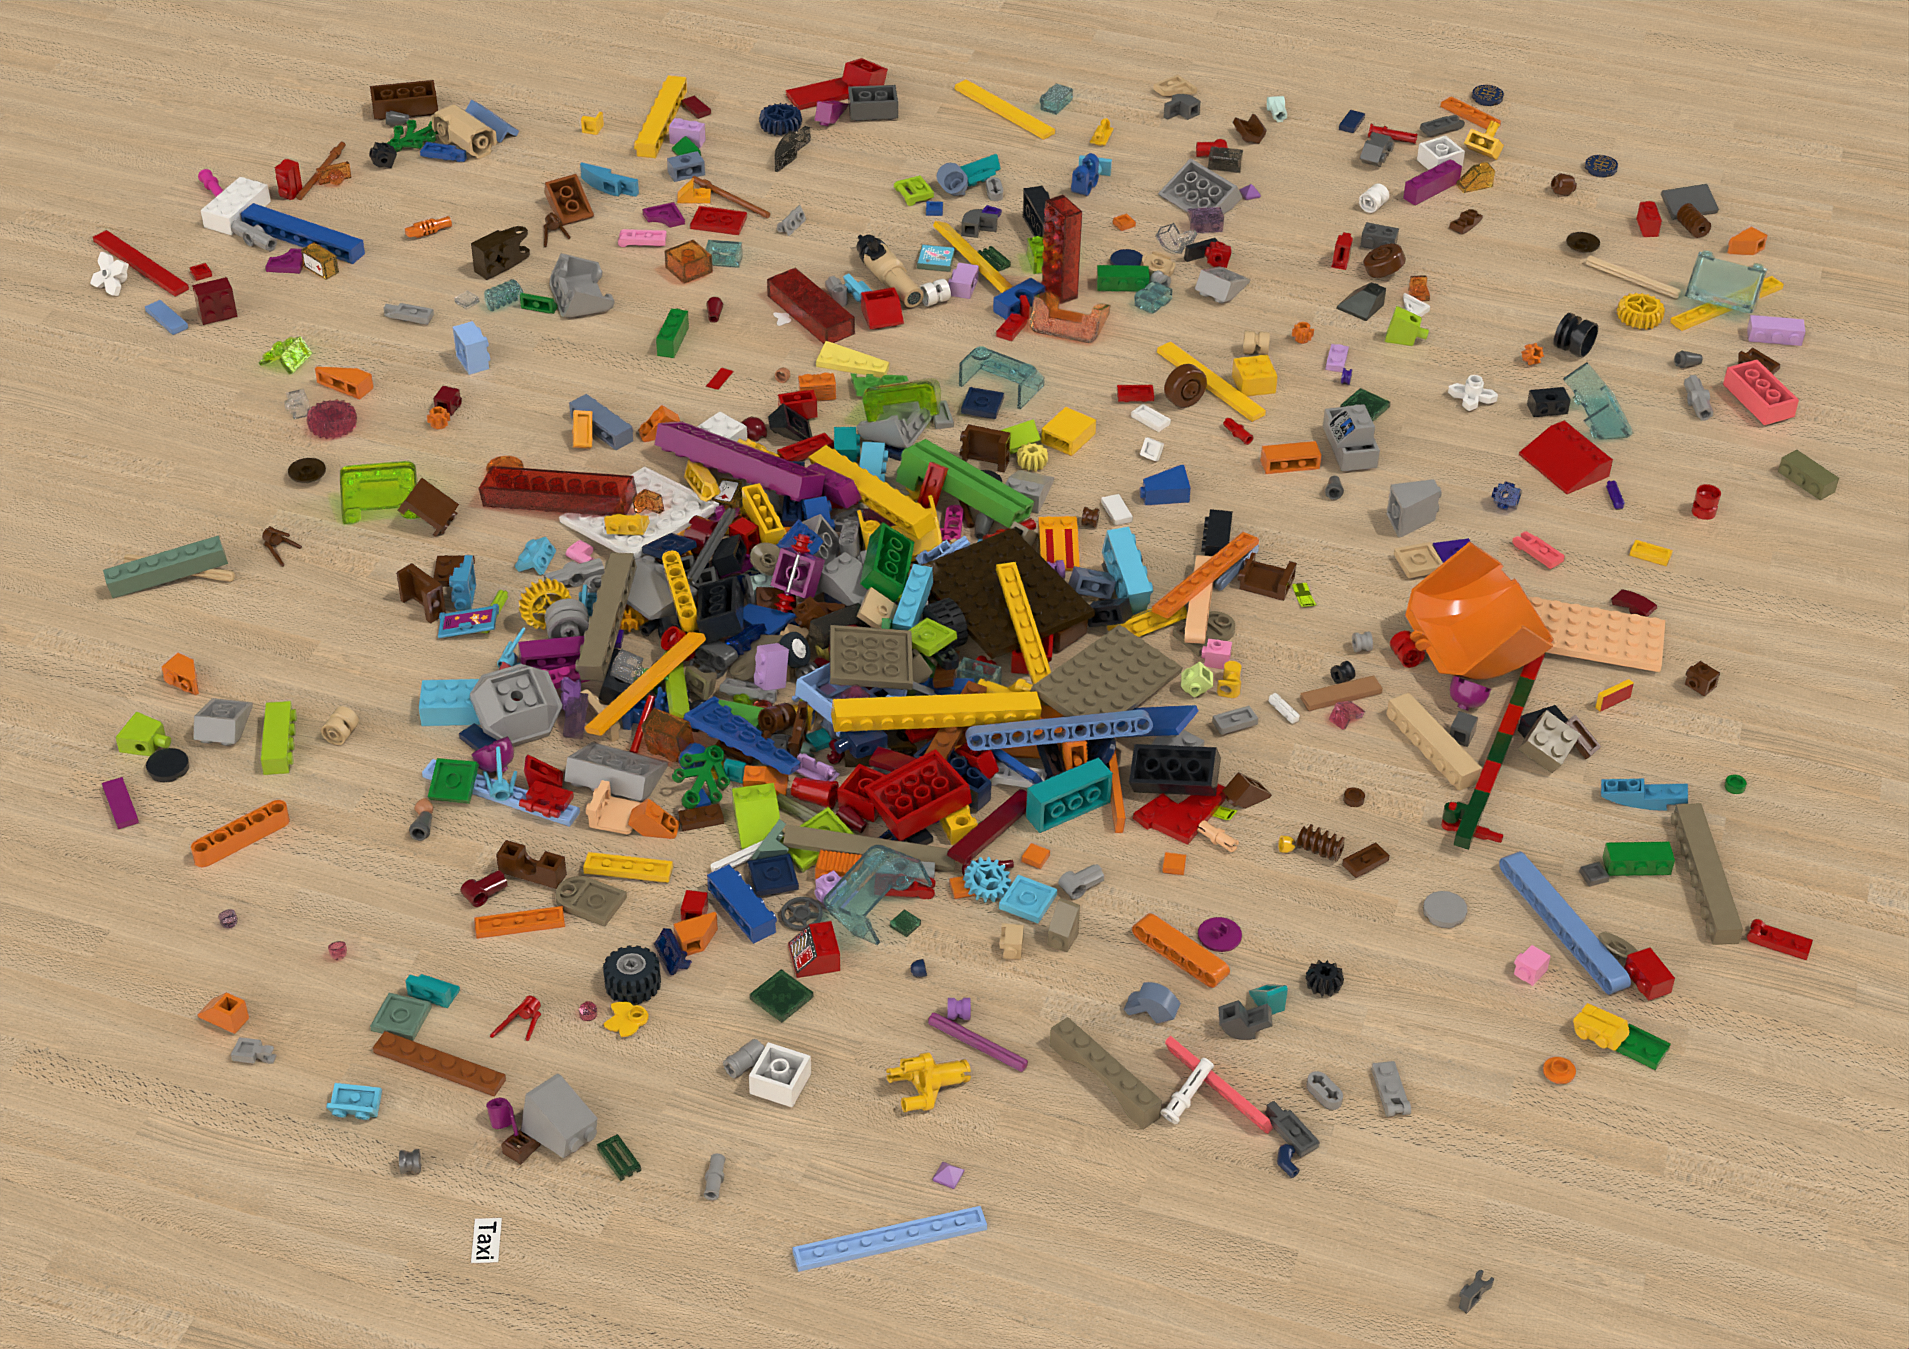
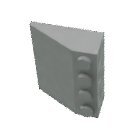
M1191 158L1158 193L1162 198L1205 224L1230 211L1242 199L1236 185Z
M652 556L636 558L637 569L627 604L649 620L677 615L663 565ZM689 584L696 607L699 590Z
M592 742L567 757L564 781L570 782L571 785L576 787H589L592 791L599 787L601 780L609 781L611 796L628 797L629 800L641 802L650 796L668 767L669 762Z

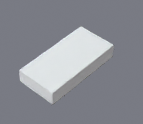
M1144 404L1131 412L1132 418L1157 432H1160L1171 423V419Z
M1119 494L1101 498V503L1114 525L1132 522L1133 516Z

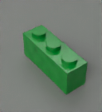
M1097 265V291L1148 292L1149 266Z
M671 308L656 338L657 356L675 358L689 329L687 310Z
M1606 842L1602 856L1606 872L1609 876L1671 875L1675 863L1670 842Z

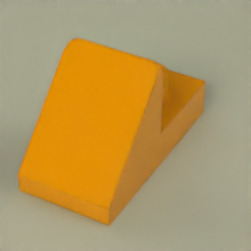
M692 178L678 191L677 203H711V189H694V178Z

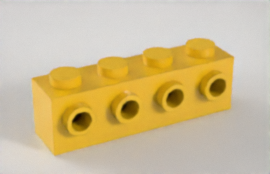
M760 483L742 487L743 507L751 522L759 526L761 542L777 545L786 534V530L782 526L779 516L776 515L767 493L764 492Z

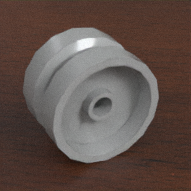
M562 599L552 603L544 615L548 639L584 636L585 631L589 628L588 610L582 602L575 599Z

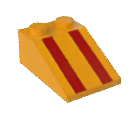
M1038 517L1039 555L1046 562L1050 563L1063 560L1065 571H1073L1074 566L1080 567L1077 517Z

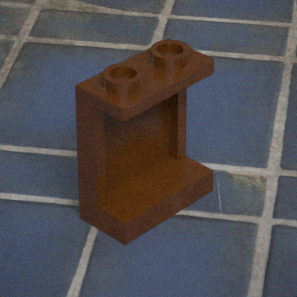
M968 424L965 431H962L960 435V442H962L960 456H962V460L965 462L968 459H975L998 464L997 471L1005 473L1010 462L1011 433Z
M421 478L397 511L404 515L409 509L436 529L433 533V536L436 537L439 532L444 533L450 525L447 521L452 522L458 514L455 510L459 504L424 478Z
M1252 552L1250 557L1245 559L1243 570L1239 571V589L1284 601L1295 579L1297 563L1289 561L1286 569L1257 562L1255 560L1256 553Z
M413 563L397 571L400 600L403 603L410 599H415L423 605L425 618L429 623L438 620L440 613H446L441 583Z

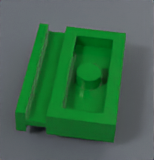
M1629 1023V1035L1621 1042L1616 1051L1656 1071L1667 1051H1669L1671 1043Z

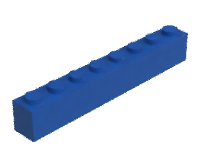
M252 203L241 212L243 222L251 226H261L266 234L274 238L354 264L365 255L362 239Z

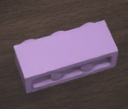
M1750 315L1747 327L1749 342L1802 346L1805 335L1804 319Z

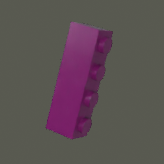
M1449 159L1406 181L1403 199L1416 206L1460 183L1462 166Z
M818 463L807 467L825 474L821 497L826 496L828 500L846 509L862 499L852 479Z
M584 636L518 642L520 664L547 670L574 665L576 660L580 658V647L584 645Z

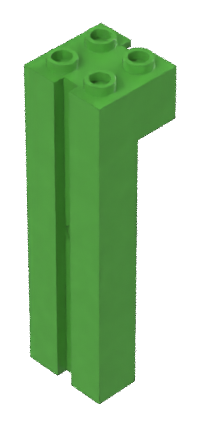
M924 439L903 450L901 464L897 469L896 482L908 489L915 491L919 481H924L929 462H935L948 468L942 490L1009 529L1014 521L1020 523L1030 517L1034 504L1032 499L929 440Z

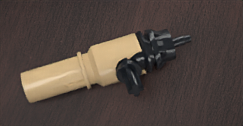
M870 234L865 236L859 235L856 248L862 262L881 283L885 284L888 288L895 287L899 298L907 307L911 308L919 305L923 300L924 293L909 277L906 269L903 267V263L880 238Z

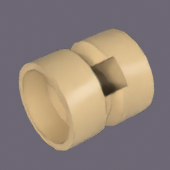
M1245 331L1243 354L1257 352L1259 355H1268L1270 332H1259L1256 334L1255 331Z
M339 706L322 726L321 733L328 742L334 745H342L358 725L359 718L353 710L348 707Z

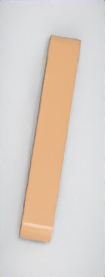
M1196 555L1194 571L1213 556ZM1214 581L1189 601L1185 626V643L1205 644Z

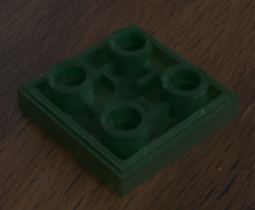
M1360 388L1345 400L1340 407L1364 404L1372 421H1374L1390 408L1391 402Z
M781 969L751 992L749 996L751 1001L782 1023L814 997V993Z

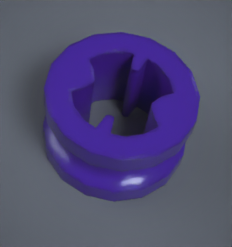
M1343 368L1341 384L1346 382L1347 385H1350L1353 369L1346 370V368Z

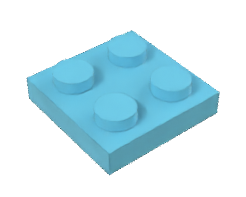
M1017 875L999 902V909L1039 924L1056 898L1057 889Z

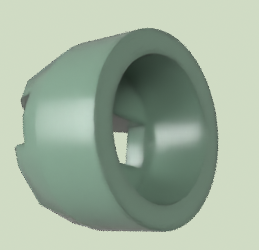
M804 742L800 753H806L813 758L815 755L810 752H816L815 747L810 743Z

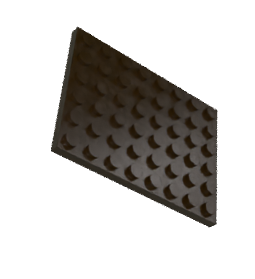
M1014 528L921 564L933 569V585L930 590L932 596L937 601L945 598L954 600L964 615L968 634L991 659L1021 648L996 571V565L1016 562L1040 639L1095 616V610Z

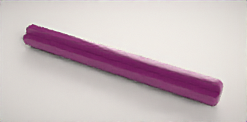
M935 1012L929 1016V1025L1020 1072L1027 1068V1059Z

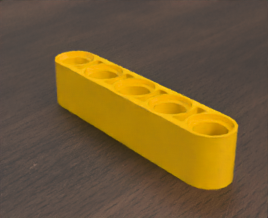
M673 550L667 551L663 554L662 561L679 623L683 631L693 632L698 628L697 611L683 564L678 552Z

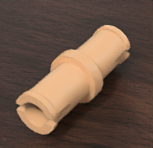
M1205 820L1199 824L1201 828H1198L1197 831L1211 839L1213 844H1219L1230 852H1234L1238 846L1236 845H1239V841L1227 835L1222 828H1216Z

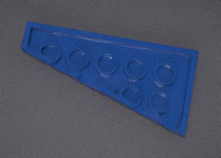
M715 696L684 715L683 721L688 723L690 727L699 729L707 733L709 737L725 742L727 746L734 747L742 751L743 754L760 760L764 765L774 767L782 774L791 775L800 767L801 762L785 749L776 748L774 746L775 742L772 739H764L761 736L762 732L743 717L733 715L731 713L732 709L727 705L721 706L718 703L719 699Z

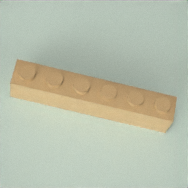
M1409 692L1389 700L1388 718L1398 726L1400 731L1411 740L1414 746L1418 747L1424 756L1436 766L1437 770L1452 785L1461 791L1477 784L1482 767Z

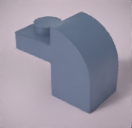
M1145 982L1140 991H1135L1129 995L1124 1010L1128 1015L1147 1011L1157 1024L1174 1020L1181 1003L1165 986L1158 983Z

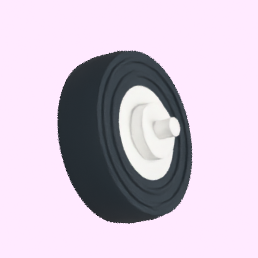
M790 632L781 638L780 645L789 649L788 665L790 667L800 668L808 664L811 652L809 644L803 635L798 632Z

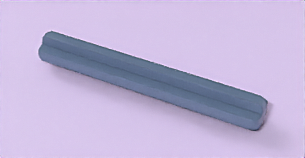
M1259 545L1255 546L1220 575L1214 582V588L1219 591L1223 590L1239 571L1243 569L1245 559L1249 558L1252 552L1257 554Z

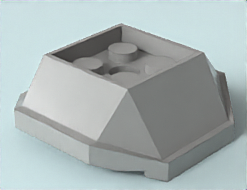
M523 664L482 675L470 693L471 703L484 733L497 740L508 736L513 747L548 737L562 710V703L548 671ZM513 698H518L520 701H514Z

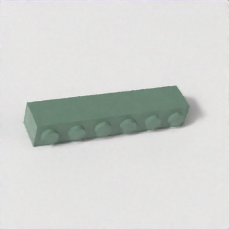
M218 535L103 570L112 598H117L228 564Z

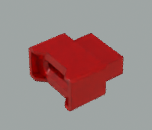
M1343 232L1342 235H1338L1332 268L1347 269L1353 243L1351 233Z

